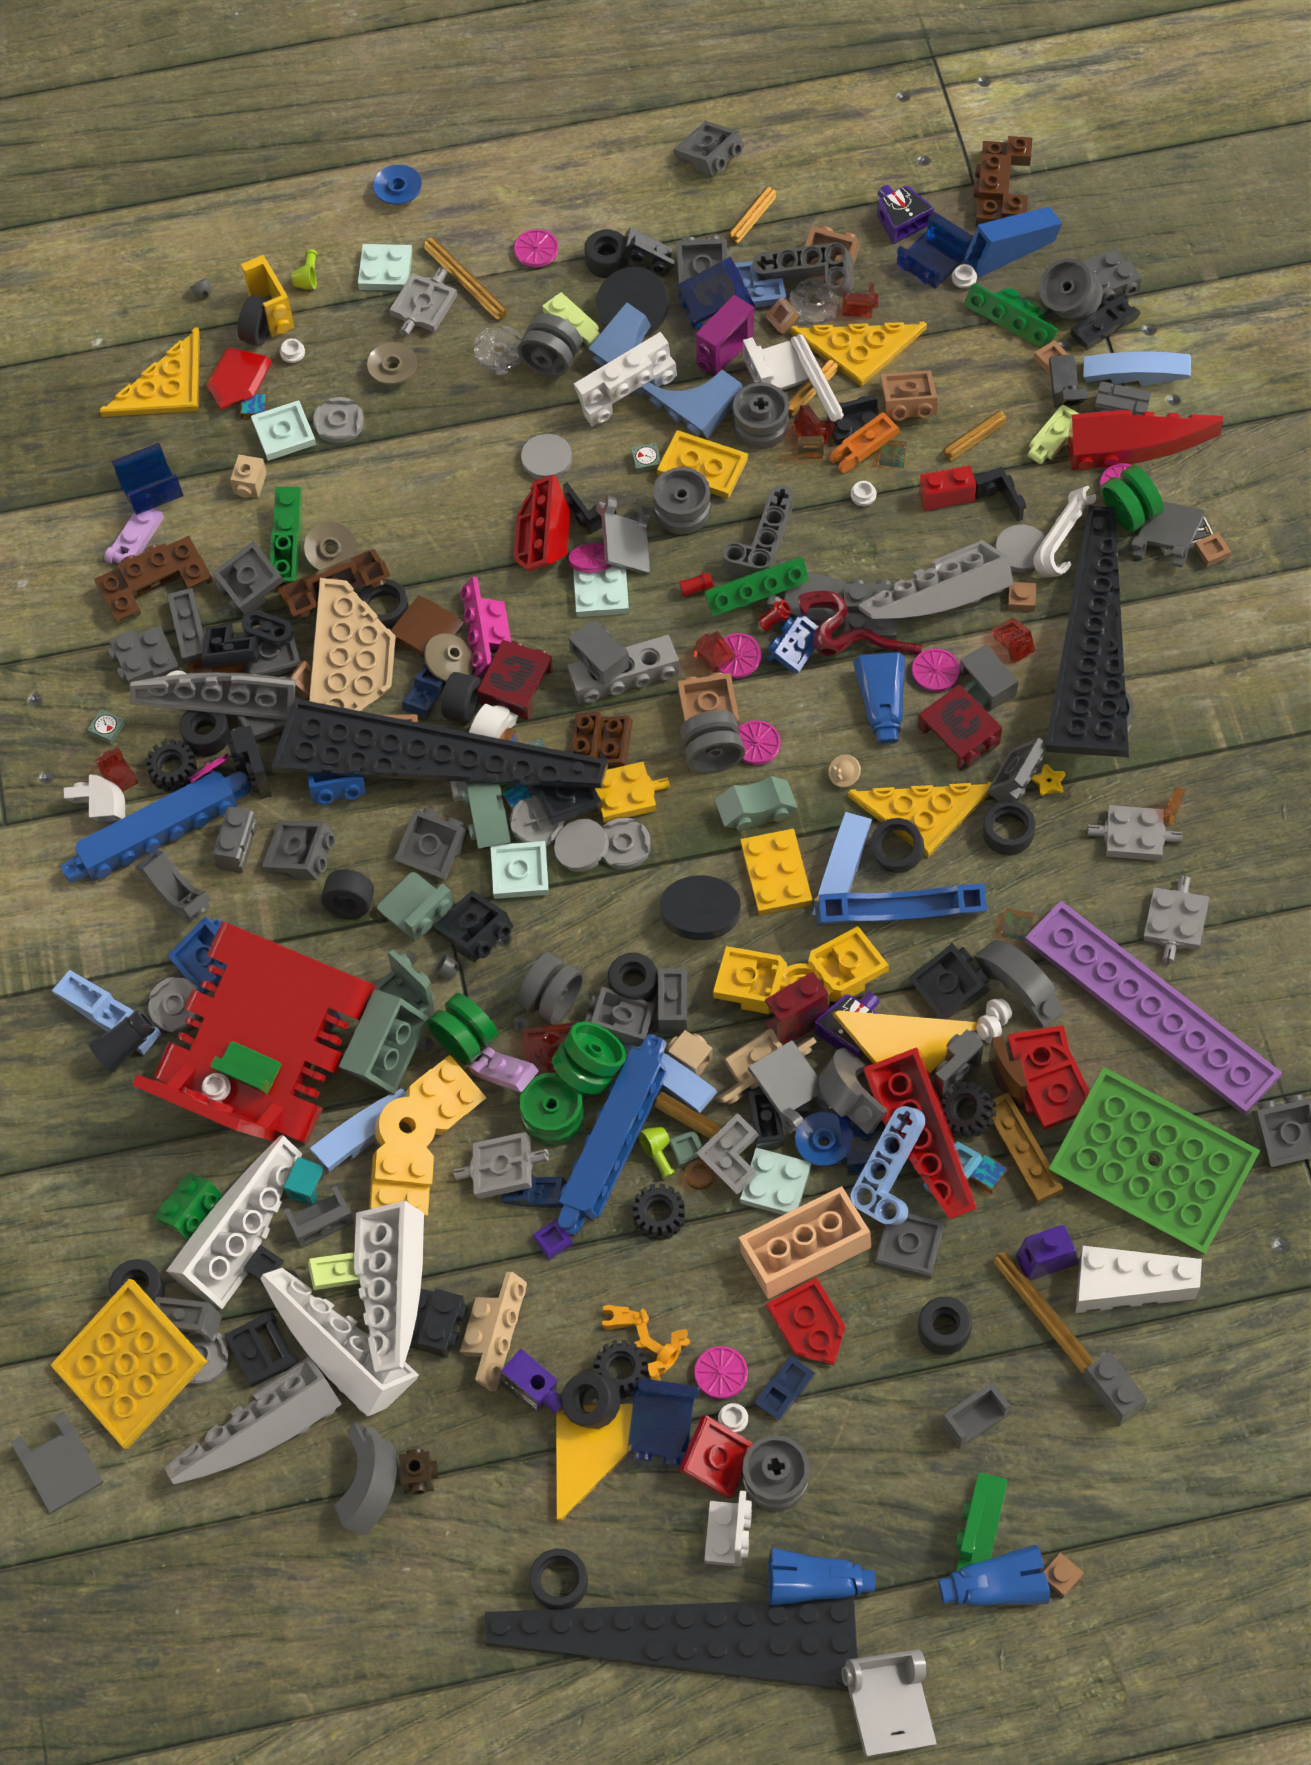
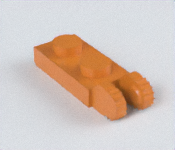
M882 412L846 438L841 445L829 454V460L834 464L840 462L838 466L839 471L847 473L855 468L858 462L860 463L897 436L900 430Z

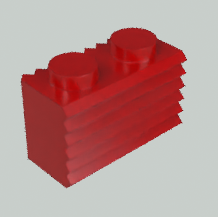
M969 465L966 467L962 466L961 468L957 467L956 469L952 467L951 470L947 468L946 471L942 469L941 472L938 470L936 472L932 471L931 474L928 472L926 474L922 473L920 475L919 496L924 511L975 501L976 482Z

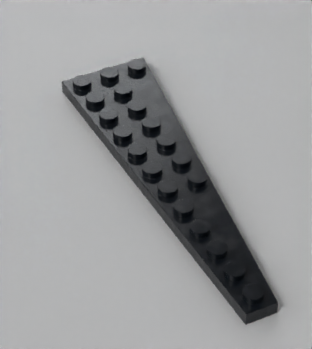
M1089 506L1046 741V752L1129 758L1115 507Z
M294 698L271 768L273 773L602 789L608 768V760Z
M854 1597L820 1599L781 1605H769V1601L485 1612L486 1646L524 1651L536 1650L540 1653L567 1654L579 1658L603 1659V1661L630 1662L634 1665L704 1674L755 1678L767 1682L779 1681L790 1683L791 1685L818 1686L822 1689L849 1692V1689L843 1683L842 1668L845 1667L847 1660L858 1658Z

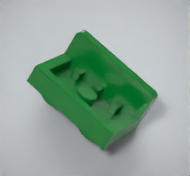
M188 1172L168 1199L163 1202L154 1218L160 1224L176 1230L188 1241L223 1195L209 1180Z

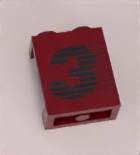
M502 640L478 689L480 705L504 706L510 712L518 715L519 718L529 721L533 713L531 701L545 672L552 673L553 671L552 655L540 649L534 650L524 647L516 641Z
M960 684L918 715L917 727L923 734L932 730L958 756L956 767L959 770L967 765L972 766L987 750H994L1001 742L1002 726Z
M814 972L807 974L765 999L766 1004L775 1015L773 1019L765 1023V1029H772L782 1046L792 1040L794 1042L814 1030L815 1021L828 1010L829 993Z

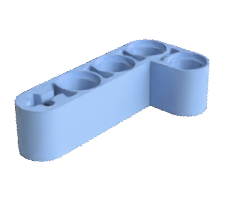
M907 1106L895 1110L850 1195L851 1202L857 1209L884 1224L900 1225L908 1217L907 1205L899 1198L890 1194L889 1191L924 1128L925 1117L920 1110ZM907 1115L913 1121L911 1125H908V1122L905 1120ZM902 1130L901 1132L906 1133V1136L897 1133V1131ZM897 1138L900 1147L893 1154L890 1150V1144L892 1140ZM883 1164L886 1168V1174L882 1179H879L876 1175V1170L879 1165ZM866 1190H870L872 1200L866 1205L863 1202V1193ZM891 1204H894L897 1209L896 1216L893 1219H890L887 1215V1209Z

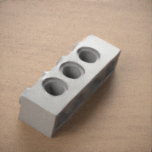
M665 635L625 647L629 653V668L626 669L629 672L621 673L605 686L598 680H594L596 679L594 675L580 661L568 664L569 680L578 704L591 703L601 697L618 695L625 690L645 687L651 682L661 679L668 680L678 675L679 659L670 636Z

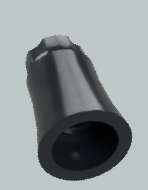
M136 1010L108 1032L90 1042L89 1047L96 1058L108 1070L116 1073L124 1061L155 1031V1026L142 1011Z

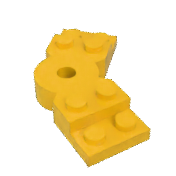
M858 926L812 950L808 964L799 963L787 967V963L779 955L726 946L714 987L713 997L741 1003V1009L770 1014L772 1011L765 1002L766 998L807 974L814 972L829 993V1005L830 1001L837 1002L846 994L853 997L863 992L866 983L889 971V965Z
M451 1055L447 1056L433 1069H430L410 1085L405 1092V1097L388 1103L377 1117L375 1137L382 1146L374 1153L372 1158L369 1209L406 1201L422 1211L424 1218L428 1216L429 1190L432 1185L434 1156L427 1149V1146L432 1141L434 1134L443 1135L487 1098ZM399 1123H407L411 1128V1133L402 1132L399 1128Z

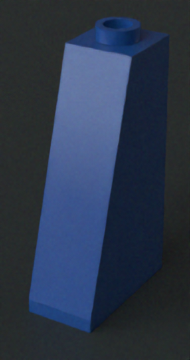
M1045 207L979 224L963 262L972 266L977 274V278L1054 242L1063 223L1050 207Z

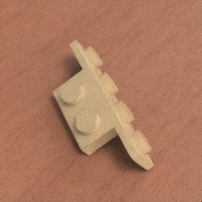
M772 1029L766 1030L723 1059L737 1084L717 1096L715 1099L718 1103L727 1102L730 1105L743 1096L741 1092L749 1086L751 1089L759 1086L747 1068L782 1047ZM814 1037L805 1038L796 1046L802 1055L805 1056L812 1051L810 1046L815 1044L816 1040Z
M506 1272L499 1298H475L460 1353L466 1357H481L475 1380L489 1391H497L501 1379V1371L510 1348V1342L527 1286L526 1281L514 1272Z

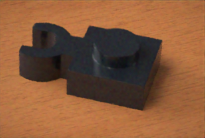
M260 1244L244 1266L243 1271L263 1284L261 1281L262 1275L280 1269L284 1264V1260ZM286 1269L287 1272L298 1279L296 1272Z

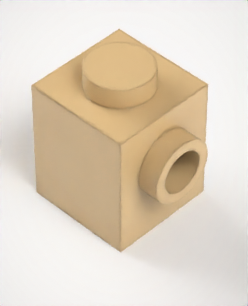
M238 455L230 479L235 495L243 498H259L267 474L262 458Z
M684 1030L680 1037L675 1036L667 1048L668 1056L691 1070L697 1076H700L713 1060V1049L707 1045L704 1038L696 1033L692 1035Z

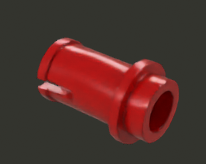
M701 572L700 576L679 581L683 597L714 588L710 573L704 574V572Z
M786 601L774 602V607L758 617V623L762 629L769 631L782 619L787 620L790 617L792 609Z

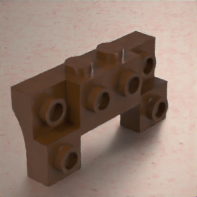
M1008 136V142L983 141L981 163H976L975 178H980L979 183H974L973 194L974 198H978L976 227L979 224L1027 212L1028 195L1008 194L1011 165L1030 166L1033 138Z
M190 536L167 546L165 543L151 545L144 550V553L137 556L129 555L123 558L120 564H117L118 568L94 578L95 584L117 625L122 624L121 620L135 614L136 617L141 615L135 598L180 577L186 589L193 588L205 581L207 584L212 582V577Z
M370 549L278 587L277 590L282 602L287 606L289 614L303 618L312 614V609L317 607L320 578L345 580L354 588L353 591L356 592L358 591L357 587L361 585H370L371 588H375L386 583L385 578L390 577V573L385 561L379 557L376 550Z

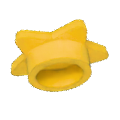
M1044 764L1042 772L1035 774L1031 781L1037 784L1041 796L1055 792L1063 793L1061 780L1065 777V772L1053 771L1048 764Z

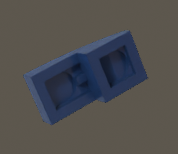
M426 663L414 678V687L402 702V710L417 714L423 718H427L446 682L438 679L430 672Z
M531 1173L532 1188L502 1194L501 1199L503 1203L511 1205L563 1208L559 1202L560 1192L567 1181L563 1177L536 1178Z
M790 1355L774 1379L771 1378L754 1403L777 1420H780L799 1398L816 1373Z

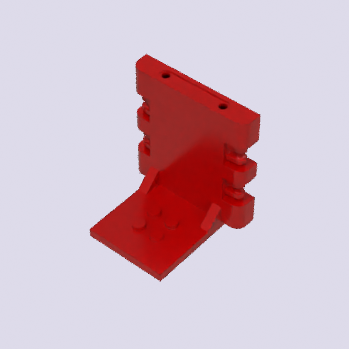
M222 921L207 956L227 964L226 970L209 964L207 970L214 975L222 976L218 987L207 980H202L200 985L215 992V995L212 998L192 989L184 1006V1009L204 1017L203 1022L186 1016L184 1021L191 1027L200 1028L196 1038H192L191 1035L184 1032H179L177 1038L192 1044L191 1049L188 1050L168 1042L153 1076L165 1083L136 1075L133 1086L242 1133L273 1142L280 1135L285 1134L308 1143L323 1108L298 1097L300 1092L315 1098L319 1095L316 1089L309 1086L306 1087L303 1084L307 1075L319 1082L325 1081V1075L310 1069L312 1064L335 1074L339 1073V1065L342 1061L343 1053L321 1043L325 1039L340 1046L342 1039L334 1034L326 1033L330 1022L341 1029H347L349 1023L333 1017L335 1011L360 1021L367 1002L371 998L376 986ZM232 1041L282 1064L268 1095L227 1077L231 1084L229 1095L221 1101L211 1098L208 1100L209 1096L202 1092V1083L208 1075L217 1073L210 1066L215 1056L223 1058Z

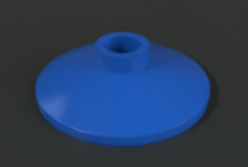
M392 165L382 169L376 175L373 188L376 196L381 201L391 205H402L414 200L419 195L422 189V180L419 173L412 167Z
M817 1112L807 1116L804 1119V1123L796 1130L795 1143L799 1154L809 1163L817 1166H832L847 1157L852 1148L850 1143H853L849 1142V1139L853 1138L850 1126L842 1117L830 1112ZM827 1140L829 1144L827 1146H820L819 1141Z

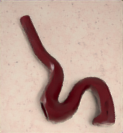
M812 591L798 596V606L803 616L807 615L810 608H829L836 612L832 617L822 622L814 632L813 645L821 655L831 657L839 655L851 644L859 640L868 641L875 646L893 651H903L917 655L922 652V644L886 639L865 628H854L836 638H831V633L846 618L847 605L845 600L839 594L832 591Z

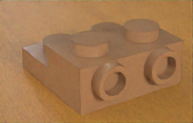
M820 225L819 228L811 226L805 247L841 243L852 256L854 267L861 246L856 235L849 232L835 233L833 229ZM843 254L838 255L834 261H839ZM819 257L814 258L810 265L815 264ZM825 275L806 277L808 279L826 283ZM844 278L838 279L835 285L841 284Z
M931 370L881 374L884 410L890 419L897 421L904 420L906 417L927 419L932 415H937V394Z
M718 672L707 677H687L682 681H678V695L684 722L702 712L725 710L733 713L737 718L738 725H740L731 673L723 674Z

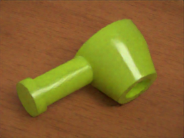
M308 249L305 252V265L292 272L294 287L305 290L316 289L317 278L314 268L318 256L317 251Z
M663 1127L641 1130L638 1140L642 1150L649 1158H653L662 1179L670 1178L675 1174V1171L671 1169L662 1153V1150L670 1142L666 1130Z

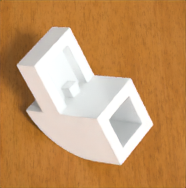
M485 704L477 713L469 733L503 739L504 733L516 724L518 715L510 712L504 706Z
M89 775V783L78 782L74 783V787L64 788V799L75 804L89 803V818L101 823L119 821L125 818V798L121 789L116 784L100 776Z

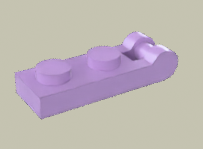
M139 504L112 547L106 550L104 560L111 564L115 562L120 564L121 560L129 555L137 556L141 554L164 519L163 513L146 505Z
M490 1047L485 1048L481 1052L482 1057L477 1062L474 1061L469 1067L470 1072L476 1077L518 1092H522L538 1073V1069L532 1063L495 1052Z

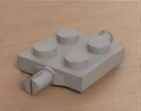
M439 267L433 278L422 277L414 273L410 276L390 308V316L405 321L399 330L402 336L405 334V337H408L414 326L435 332L457 297V289L442 283L448 273L446 269Z
M1109 805L1105 826L1088 824L1087 836L1104 837L1106 857L1161 861L1165 841L1182 843V831H1166L1163 823L1164 809Z
M1184 876L1179 877L1177 890L1154 887L1144 941L1158 943L1165 947L1162 961L1167 963L1169 956V964L1174 963L1176 949L1189 948L1200 950L1209 896L1188 892L1191 878L1186 876L1184 885Z
M527 1132L473 1143V1157L470 1166L455 1168L454 1176L457 1181L472 1177L474 1195L478 1199L532 1188L531 1170L533 1164L549 1161V1152L547 1149L531 1152L530 1136Z

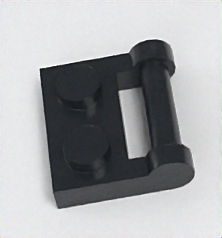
M267 1312L225 1334L251 1387L266 1381L282 1371H287L299 1363L298 1358L294 1353L290 1352L276 1325L277 1319L273 1312ZM261 1329L266 1330L280 1359L272 1362L257 1331Z

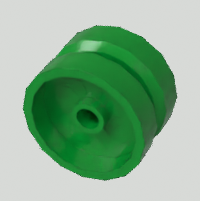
M1133 464L1120 473V479L1112 477L1100 486L1101 495L1106 507H1115L1116 522L1127 532H1134L1145 524V519L1151 521L1164 512V504L1157 487L1146 472L1137 465Z
M456 992L445 1003L446 1011L437 1010L427 1020V1025L438 1042L460 1062L470 1065L481 1054L479 1046L487 1048L499 1035L495 1025L482 1009L465 995Z
M578 1022L572 1026L566 1035L565 1041L559 1045L553 1054L552 1063L557 1074L569 1086L583 1093L591 1095L600 1094L606 1090L613 1079V1075L624 1064L626 1052L618 1038L609 1030L591 1022Z
M544 1073L534 1077L520 1095L522 1123L526 1132L536 1142L546 1146L561 1145L571 1141L580 1132L584 1123L582 1094L580 1091L569 1086L557 1073Z

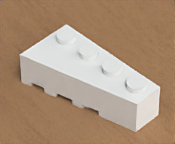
M1083 1246L1079 1260L1075 1313H1082L1091 1309L1107 1310L1125 1305L1133 1307L1142 1306L1143 1303H1167L1196 1299L1200 1289L1202 1259Z

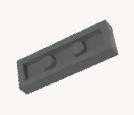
M193 588L167 594L184 664L201 660L205 635Z

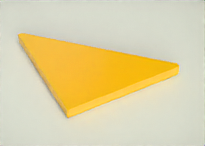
M904 322L884 323V325L878 326L848 324L847 327L813 325V328L792 326L790 334L795 337L798 334L803 335L811 350L826 361L831 359L836 362L839 371L862 387L927 329V323L919 322V324L904 325Z
M199 327L194 328L187 338L183 341L180 340L166 352L167 355L159 362H154L142 372L141 377L132 385L128 384L115 395V399L106 407H101V417L198 411Z
M992 782L979 785H971V783L949 784V786L933 787V785L911 786V788L894 789V787L873 788L870 791H856V789L848 792V797L881 823L891 818H903L916 825L924 839L925 850L923 855L929 858L990 795L987 790ZM902 830L893 831L914 847L910 834Z
M835 1011L832 1014L873 1064L917 1047L924 1057L929 1073L945 1059L947 1053L946 1045L949 1040L956 1034L961 1035L967 1029L975 1031L978 1024L977 1022Z
M620 1404L616 1418L609 1425L599 1429L586 1428L571 1422L564 1414L563 1408L556 1415L557 1522H562L569 1512L596 1488V1485L625 1458L634 1446L646 1437L643 1436L640 1426L647 1425L653 1426L648 1428H654L657 1424L654 1423V1419H659L654 1418V1416L665 1415L658 1414L663 1413L662 1410L664 1409L651 1408V1412L638 1410V1407H644L639 1406V1404ZM583 1405L585 1411L592 1412L597 1405Z

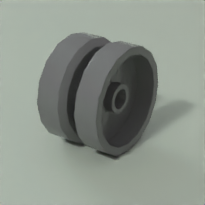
M1064 258L1055 261L1045 270L1039 284L1040 298L1044 304L1058 317L1068 322H1078L1086 319L1096 312L1102 301L1103 288L1101 281L1087 265L1074 258Z
M540 313L535 315L528 325L526 333L517 347L518 355L529 368L539 374L549 377H560L568 371L573 357L582 343L581 335L570 322L560 316Z
M758 382L740 389L733 402V429L738 440L742 444L755 449L771 448L782 442L787 435L789 427V402L787 395L779 387L771 383Z
M677 467L663 472L656 480L653 488L655 519L663 529L674 534H691L700 530L708 522L711 513L709 482L703 474L692 468Z
M725 710L702 712L690 717L679 729L682 746L685 748L686 762L688 768L693 772L700 774L721 772L735 766L745 756V748L742 737L739 735L737 718L731 712Z
M547 952L536 961L527 974L518 995V1004L531 1013L539 1010L540 1018L555 1025L566 1016L577 1000L584 983L585 973L572 964L564 966L562 958Z
M770 1435L759 1439L749 1447L743 1460V1485L747 1496L756 1506L766 1511L782 1512L793 1508L803 1499L808 1489L809 1461L805 1451L796 1441L786 1436Z

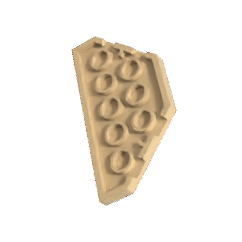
M320 578L309 701L363 712L391 690L395 635L381 623L376 613L365 601L359 598L353 591L354 588L347 581Z

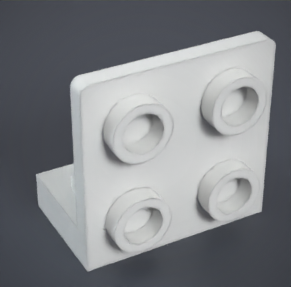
M753 337L743 340V359L755 383H771L784 390L808 381V376L790 341L762 349L761 346L756 345Z
M740 1491L739 1503L710 1501L705 1564L741 1567L742 1557L748 1558L749 1531H744V1528L751 1527L752 1501L746 1500V1491Z

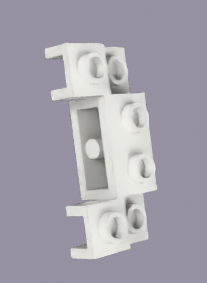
M661 332L657 333L574 383L584 417L592 427L598 423H604L613 415L612 404L650 381L657 387L670 383L677 376L676 363L670 356L668 341Z

